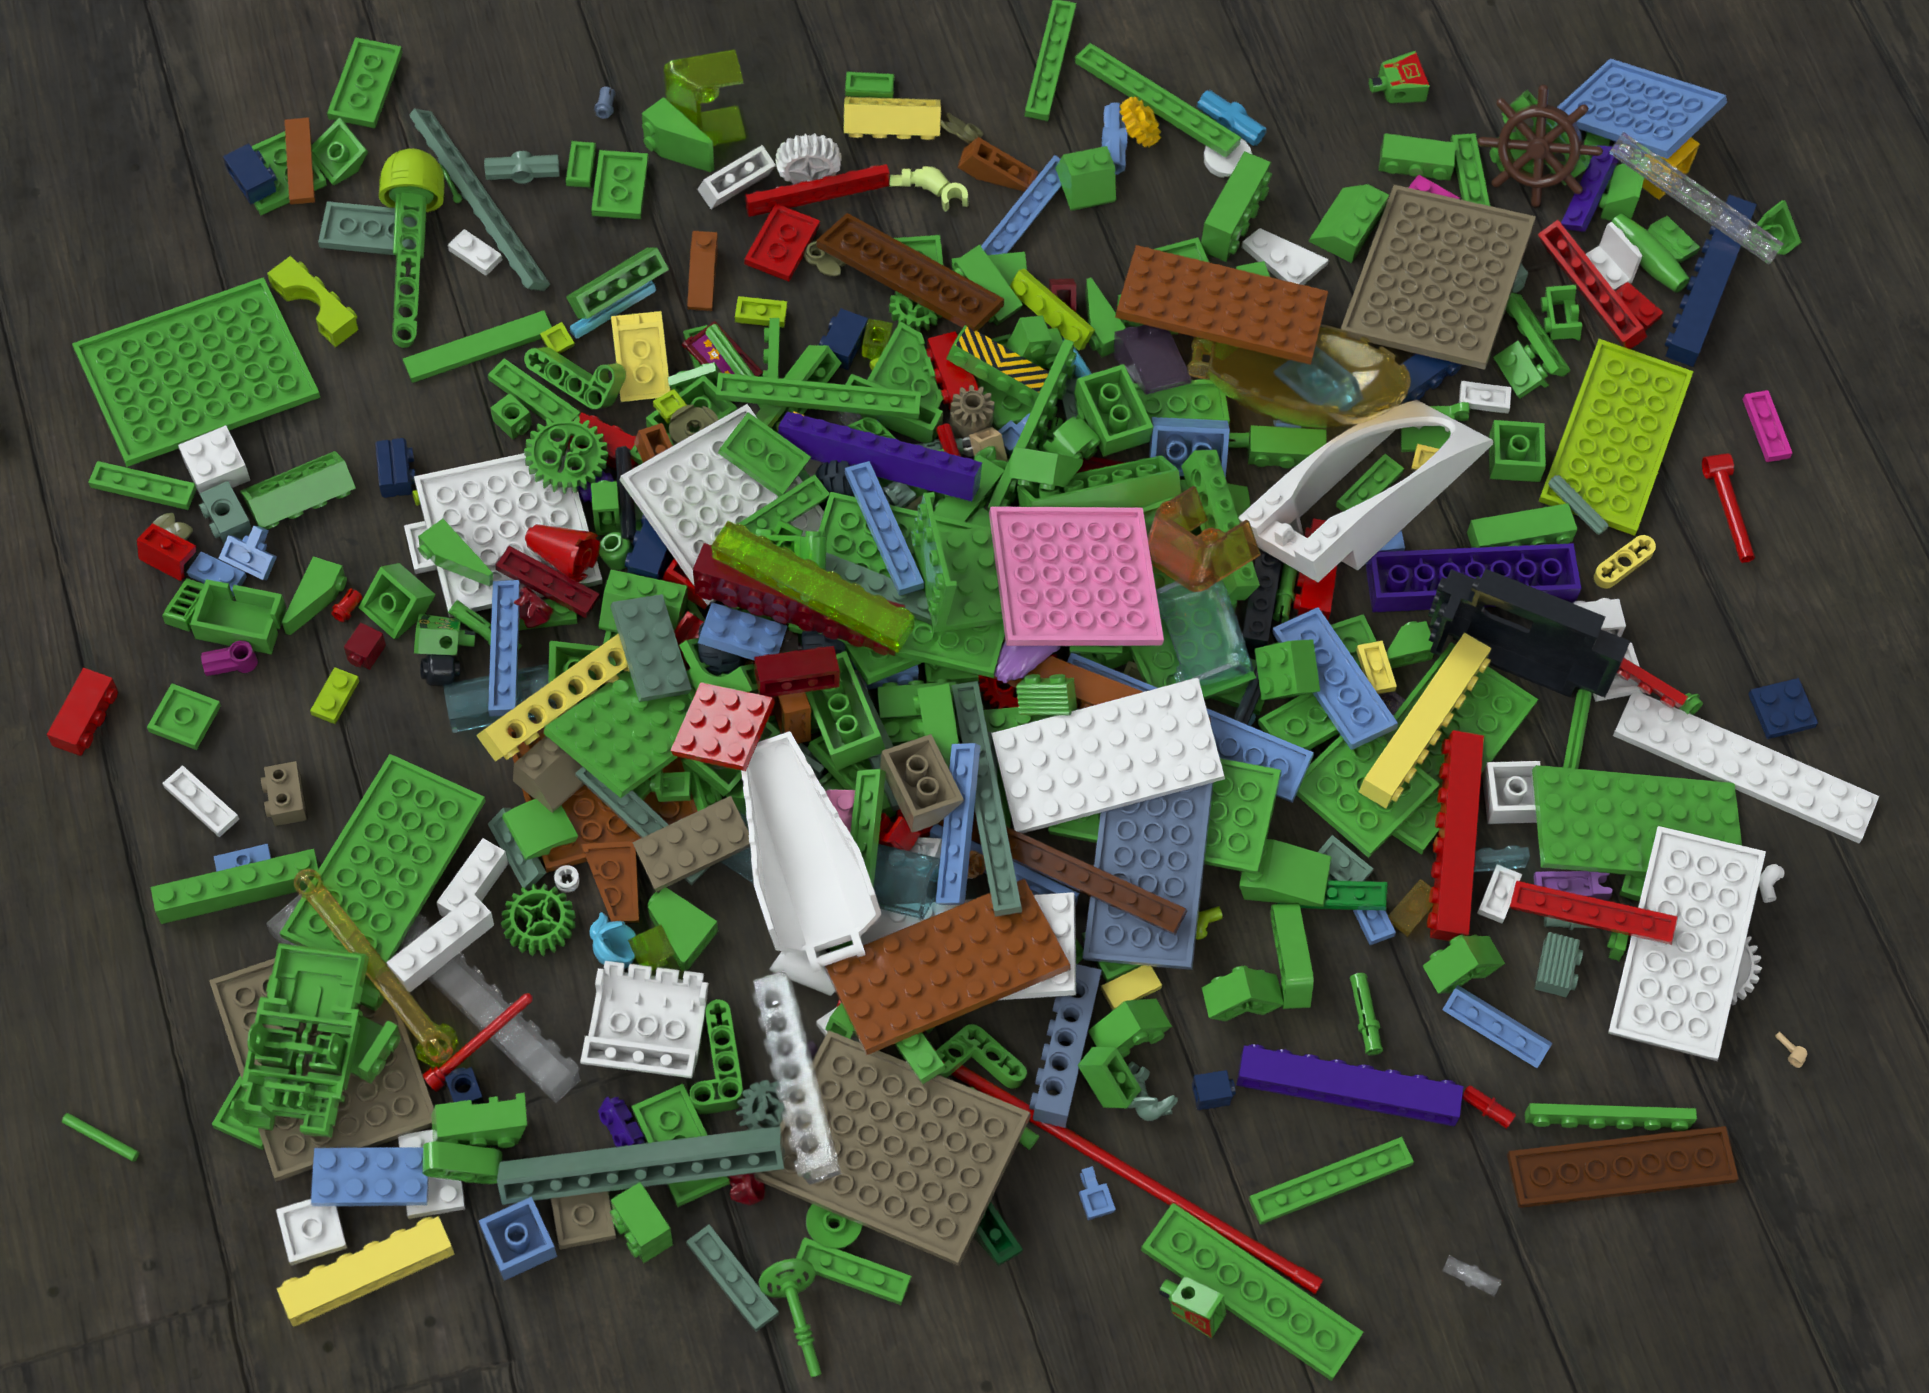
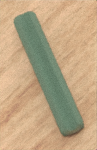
M1554 476L1548 483L1549 487L1566 504L1569 503L1570 508L1596 534L1604 533L1608 528V523L1561 476Z

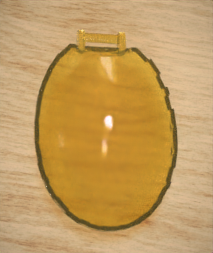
M1320 324L1311 365L1196 337L1192 341V361L1189 362L1187 372L1190 376L1210 380L1231 400L1260 416L1286 424L1314 428H1339L1371 421L1389 412L1401 403L1407 396L1411 384L1410 374L1404 364L1399 366L1394 361L1396 355L1384 347H1380L1377 350L1368 345L1369 339L1362 337L1358 341L1347 337L1348 331ZM1203 354L1210 355L1209 363L1202 362Z

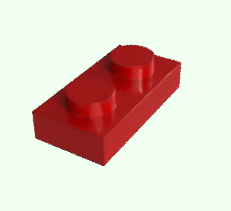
M1628 281L1615 291L1641 323L1645 331L1662 317L1664 312Z

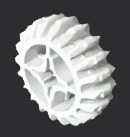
M805 133L804 136L796 135L794 139L787 138V142L781 143L776 153V167L780 176L784 177L785 181H792V184L817 180L825 176H835L836 172L840 171L841 153L837 143H834L831 138L826 139L825 135L818 137L815 133L813 135H806Z

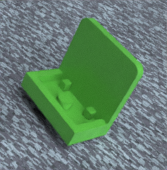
M362 1016V1018L358 1017L357 1020L360 1024L350 1073L372 1083L376 1075H379L384 1069L386 1059L391 1052L395 1051L401 1037L396 1024L387 1020L383 1027ZM338 1034L342 1038L349 1039L350 1037L349 1035Z

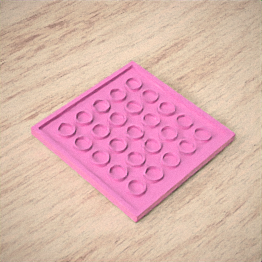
M990 507L989 518L1006 646H1162L1164 637L1143 508Z

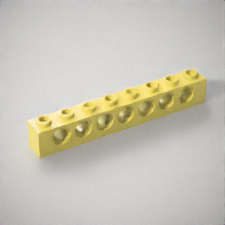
M619 634L476 735L495 762L503 756L506 760L519 752L517 746L523 741L526 745L530 744L540 737L537 731L541 728H545L546 725L557 719L559 715L576 706L577 702L581 699H586L592 695L602 684L614 683L619 679L617 673L620 671H630ZM608 656L614 658L616 666L610 664ZM588 670H591L595 673L596 680H593L589 676ZM569 684L575 687L576 695L570 692ZM548 699L555 701L557 709L549 705ZM528 713L536 717V724L529 720ZM508 728H512L516 732V738H512L508 734Z

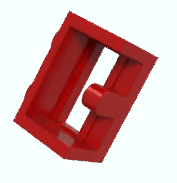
M881 813L878 844L899 853L903 851L909 853L921 834L918 831L912 833L903 817L899 816L894 823L890 821V818L885 813Z

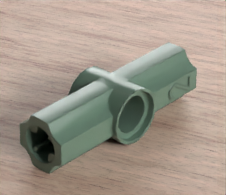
M517 151L511 157L484 159L486 180L512 179L516 183L524 184L531 182L533 178L559 177L560 175L558 155L532 156L529 152Z

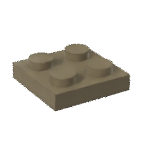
M608 1191L551 1198L559 1249L616 1239L612 1222L613 1218L610 1214L611 1205Z

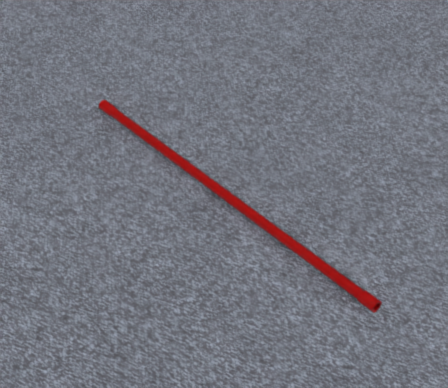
M840 1000L838 1001L836 1007H838L841 1004ZM960 1066L951 1074L969 1086H973L979 1092L1030 1112L1029 1122L1169 1206L1172 1203L1176 1204L1239 1248L1288 1276L1295 1283L1313 1294L1317 1293L1323 1279L1307 1269L1295 1265L1070 1129L1034 1121V1110L1029 1109L1030 1105L965 1066Z

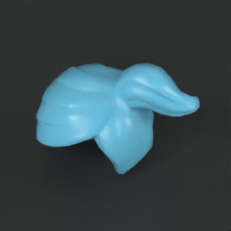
M599 913V918L590 927V937L593 940L592 945L596 958L603 965L605 961L625 963L624 968H628L639 949L638 938L635 932L626 926L625 922H609L608 917L604 913Z

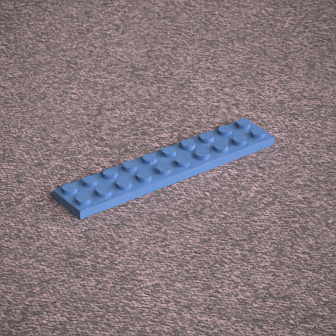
M1074 653L1070 654L1067 661L1070 664L1143 692L1157 689V687ZM1207 709L1208 716L1211 717V727L1219 758L1280 769L1282 774L1277 796L1293 803L1314 753Z

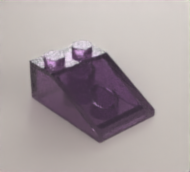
M1140 325L1127 327L1124 330L1115 332L1114 357L1120 365H1125L1128 374L1145 394L1192 383V378L1168 330Z

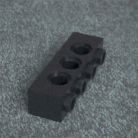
M1257 548L1254 561V569L1260 586L1248 597L1240 642L1244 652L1255 654V648L1264 647L1268 644L1281 567L1279 559L1260 548Z

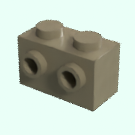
M297 762L264 767L265 777L261 778L263 793H268L269 801L264 802L267 818L272 817L275 826L307 820L301 775Z

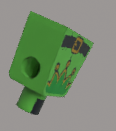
M419 614L415 633L414 653L457 655L459 645L474 647L476 631L460 630L461 621L458 619Z

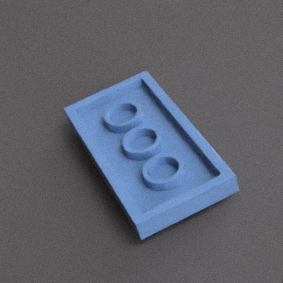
M423 1147L314 1148L311 1205H427L429 1177L422 1173Z

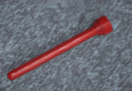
M529 993L522 995L441 1067H431L423 1074V1078L435 1091L440 1090L446 1084L445 1077L526 1008L533 1000L532 995Z

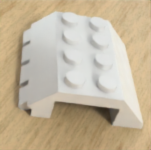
M605 961L604 969H598L595 982L596 998L589 1035L585 1036L581 1064L692 1078L698 1060L707 1006L709 983L703 982L704 973L684 971L683 980L679 979V970L657 967L656 976H651L652 967L630 964L627 973L624 972L625 963Z

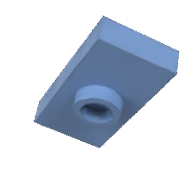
M268 844L214 856L216 871L271 859Z

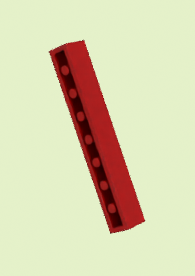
M1453 730L1448 738H1444L1442 742L1441 753L1445 754L1444 763L1440 767L1439 778L1443 779L1437 796V802L1441 803V807L1435 820V827L1439 828V832L1433 845V852L1437 853L1431 870V877L1435 878L1434 887L1431 888L1429 894V902L1433 903L1432 912L1429 913L1427 919V928L1431 929L1430 938L1451 941L1459 935H1469L1484 735Z

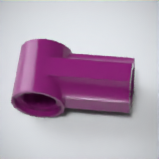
M244 640L236 641L228 648L203 652L201 656L206 676L236 670L248 673L253 671L258 664V659L251 645ZM248 654L245 658L239 659L240 656Z

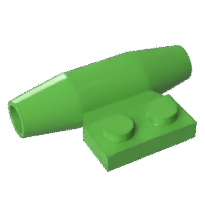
M1619 214L1611 221L1617 228L1623 231L1625 237L1633 245L1638 247L1642 254L1639 265L1653 278L1675 293L1681 291L1688 284L1690 278L1678 262L1681 263L1696 255L1700 247L1668 216L1651 224L1648 231L1624 214Z

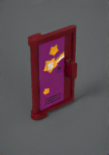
M715 321L694 337L691 336L682 343V347L687 349L701 365L715 362L722 373L735 374L705 333L708 327L717 324ZM719 326L752 373L760 377L763 371Z

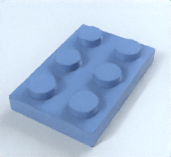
M711 603L698 643L754 660V657L779 653L787 626L724 605Z

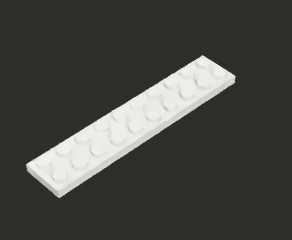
M1640 692L1631 694L1613 734L1614 737L1718 782L1734 783L1735 789L1857 843H1860L1879 798V796L1703 719L1691 714L1687 715L1686 712L1675 707L1672 709L1659 700Z

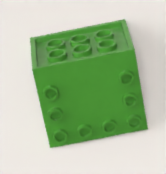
M934 492L924 493L921 504H918V517L914 520L915 530L911 532V538L919 572L924 581V592L934 633L1002 624L1003 617L990 526L938 532L932 508L935 494Z

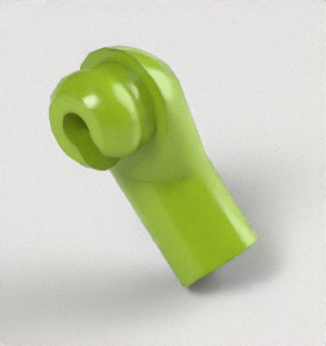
M1219 906L1199 912L1197 940L1207 936L1206 928L1209 923L1223 918Z

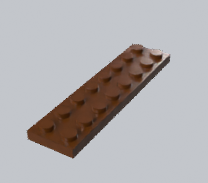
M848 213L817 239V248L962 328L966 325L974 332L978 331L1004 306V298Z
M1726 1126L1509 1151L1507 1154L1518 1208L1736 1183L1739 1179Z

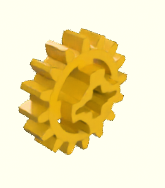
M1130 97L1122 102L1120 105L1122 110L1119 112L1123 116L1122 121L1125 123L1126 132L1131 138L1136 137L1138 144L1142 143L1144 147H1151L1161 139L1159 136L1161 131L1158 129L1159 124L1155 120L1153 110L1148 106L1145 107L1143 101H1138L1137 97Z

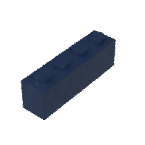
M1415 354L1388 373L1385 387L1402 404L1420 400L1427 390L1437 388L1445 377L1455 375L1463 364Z

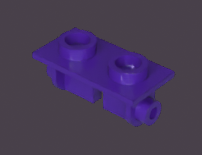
M606 1097L598 1112L601 1122L607 1126L613 1136L615 1146L645 1144V1136L636 1121L626 1124V1121L631 1120L633 1116L624 1100H620L619 1097H614L610 1100L609 1097Z

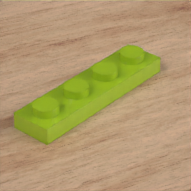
M1019 270L1010 285L1018 299L1038 316H1043L1045 322L1052 328H1058L1060 335L1066 340L1074 342V347L1077 350L1084 349L1095 329L1027 270Z

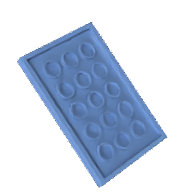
M1610 58L1557 108L1570 115L1579 106L1585 104L1589 110L1576 122L1579 129L1668 159L1727 103V99L1724 94Z

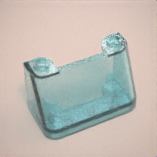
M1206 568L1156 589L1160 617L1166 622L1180 664L1177 666V672L1174 673L1177 683L1198 678L1200 686H1205L1253 672V666L1228 592L1219 576Z

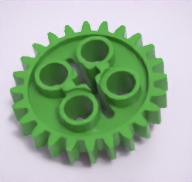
M556 415V422L554 423L547 418L545 427L538 423V432H530L531 439H526L527 448L524 449V456H526L525 465L529 466L530 475L535 474V482L543 480V488L548 487L550 484L553 485V492H556L558 487H562L563 494H566L567 489L570 487L574 493H577V486L579 485L586 490L587 481L595 483V476L602 477L601 469H606L605 460H608V452L606 451L607 442H603L604 435L597 434V426L589 429V420L581 424L579 416L574 421H570L569 415H566L565 421H561L560 417ZM574 436L570 444V452L566 455L563 471L559 473L558 471L562 466V456L566 454L569 438ZM554 438L563 439L560 442L553 441ZM578 445H586V446H588V447H587V448H584V449H580V448H578L577 446H578ZM551 459L555 462L550 464L544 461ZM573 466H577V467H579L580 469L575 471V470H571V469H569V468H570V467H573Z

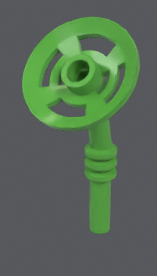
M786 1259L771 1265L761 1274L759 1287L761 1292L768 1297H787L796 1327L794 1333H798L795 1336L796 1339H799L797 1344L802 1347L810 1377L818 1376L821 1374V1370L812 1343L814 1337H811L813 1334L809 1330L811 1326L806 1323L798 1293L804 1291L813 1282L815 1270L813 1265L806 1260ZM794 1269L793 1272H784L779 1277L776 1275L782 1271ZM804 1271L808 1273L807 1281L805 1280V1276L803 1274ZM768 1283H771L773 1292L768 1290Z

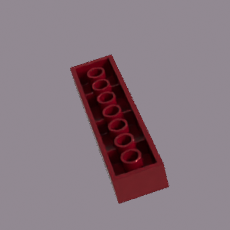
M703 543L693 567L695 594H698L705 600L714 599L723 602L731 608L740 607L756 616L765 615L782 624L791 623L797 625L804 631H817L823 633L827 638L842 639L855 647L864 646L873 649L881 655L890 654L895 656L905 630V605L710 544Z

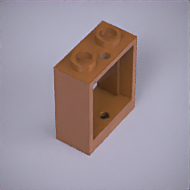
M805 692L772 697L775 702L772 711L780 733L784 734L790 731L797 744L811 741V707Z

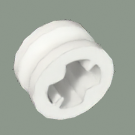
M564 865L556 870L554 879L560 891L570 893L578 888L579 874L574 867ZM567 874H570L572 882L569 883L567 881V884H564L562 876L565 875L567 877Z

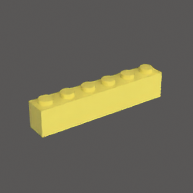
M439 1216L435 1218L427 1217L420 1220L417 1226L409 1230L400 1229L382 1242L374 1241L365 1245L362 1251L355 1254H344L337 1258V1262L333 1264L317 1266L310 1270V1274L304 1277L290 1278L281 1287L277 1288L288 1318L293 1327L455 1254Z

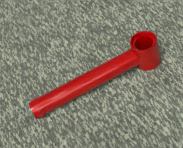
M1729 453L1705 456L1702 458V472L1706 479L1714 478L1741 563L1750 562L1755 559V555L1729 477L1734 472L1732 456Z

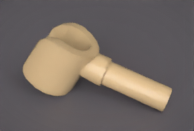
M1781 1032L1777 1033L1775 1037L1791 1052L1788 1061L1793 1066L1800 1068L1806 1061V1049L1801 1046L1796 1047Z

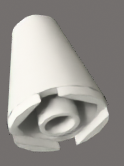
M825 949L816 952L817 957L827 954ZM782 951L770 967V970L777 975L831 996L834 992L836 993L824 966L820 967V971L813 973L807 955Z

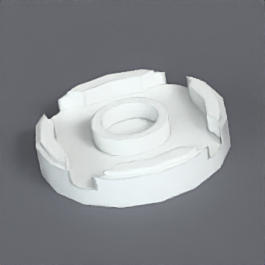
M1241 139L1240 144L1225 158L1206 146L1204 163L1207 169L1217 177H1229L1243 152L1252 154L1251 149Z

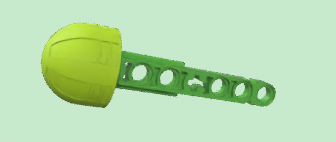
M403 149L391 155L383 166L379 186L380 201L389 208H395L393 255H396L392 338L394 343L402 348L411 346L417 334V321L415 320L418 314L420 258H424L426 212L439 208L444 201V174L442 168L433 156L419 149ZM412 217L416 220L417 225L408 227L404 224L403 219ZM410 239L415 243L416 247L410 250L406 249L402 242L403 240ZM405 263H410L409 277H405ZM403 284L410 285L414 292L410 295L403 294L400 286ZM402 307L411 309L412 316H401L399 309ZM407 330L410 332L411 338L409 340L400 339L398 331Z

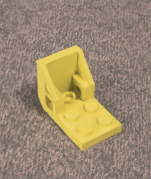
M661 311L611 316L616 363L622 365L626 371V379L620 390L621 402L654 399L670 391Z

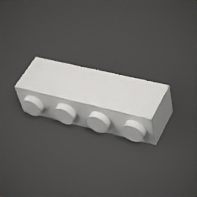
M472 894L386 962L390 975L409 994L493 927L494 922L491 912L475 894Z

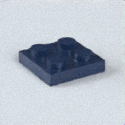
M1799 678L1751 689L1748 694L1767 739L1816 728L1818 724Z

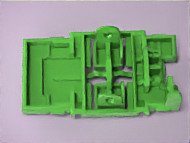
M278 943L272 975L269 977L266 990L268 992L267 998L260 997L255 1023L252 1024L248 1034L249 1051L241 1086L247 1090L246 1095L243 1096V1101L239 1099L232 1100L230 1116L241 1122L243 1126L273 1130L276 1116L304 1119L303 1125H300V1132L310 1136L332 1138V1125H335L339 1102L345 1101L342 1092L347 1090L360 1029V1024L357 1020L358 1017L362 1018L363 1014L357 1005L361 1002L369 957L366 954ZM300 1023H307L302 1034V1043H300L301 1036L295 1031L263 1027V1024L299 1029ZM313 1024L318 1025L317 1031L331 1033V1036L318 1035L315 1046L308 1044V1035L312 1031ZM338 1034L349 1035L350 1037L349 1039L342 1038ZM309 1054L313 1055L309 1066L317 1073L308 1072L306 1077L302 1076V1064L305 1055ZM255 1059L264 1066L254 1065ZM296 1065V1075H291L290 1069H294Z

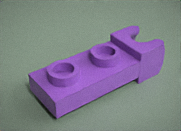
M1554 871L1535 872L1534 884L1606 901L1612 895L1610 887H1602L1599 884L1605 883L1610 873Z

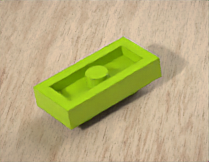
M738 296L735 323L769 326L770 318H780V327H784L787 301Z
M334 667L310 710L311 715L336 724L359 683L358 676Z

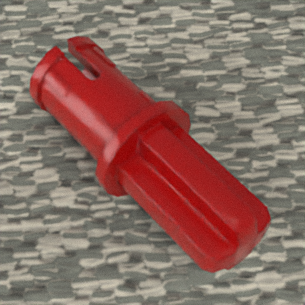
M1469 1085L1462 1094L1463 1100L1483 1112L1482 1116L1487 1115L1506 1129L1516 1116L1515 1113L1496 1102V1098H1489L1473 1086Z

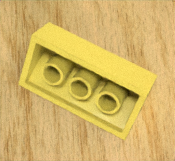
M845 97L844 133H849V137L859 138L863 137V134H873L874 138H887V134L897 135L899 139H910L911 135H921V139L932 140L935 139V136H940V100Z

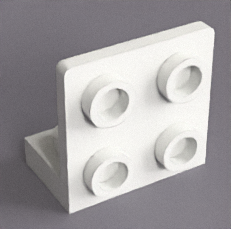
M1612 222L1607 224L1600 245L1586 253V256L1614 291L1618 290L1627 281L1630 284L1632 283L1642 258L1638 247L1633 245L1625 237L1623 231Z

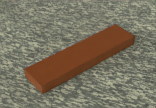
M309 117L286 119L285 137L290 205L315 202L310 120Z

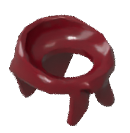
M526 586L520 590L521 597L514 601L515 605L520 606L519 618L523 619L527 628H533L548 622L554 613V609L534 591Z
M755 1173L728 1176L729 1184L732 1186L730 1198L747 1205L761 1202L765 1197L764 1183L755 1179Z

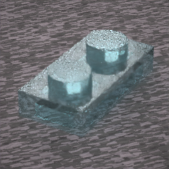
M1516 845L1508 846L1501 850H1493V848L1480 849L1475 852L1474 872L1495 870L1497 864L1508 869L1525 868L1530 858L1528 847L1520 848Z

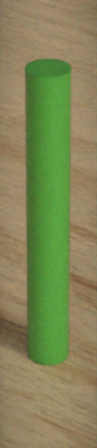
M69 1113L64 1115L62 1119L63 1124L132 1162L138 1158L139 1152Z

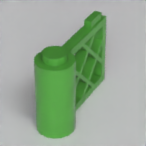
M756 529V534H751V558L769 563L767 560L777 552L785 561L780 567L786 568L789 566L793 571L826 581L827 537L821 536V531H805V536L773 535V529ZM758 540H766L773 548L765 557L758 551ZM773 540H777L780 542L776 545V543ZM786 541H795L794 553L788 558L780 547Z

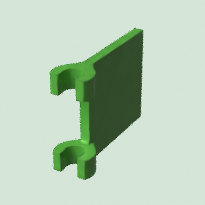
M1460 402L1452 406H1429L1454 420L1467 421L1469 419L1468 402ZM1423 426L1420 429L1416 427L1401 428V452H1415L1417 444L1440 449L1449 439L1451 432L1445 431L1443 426Z

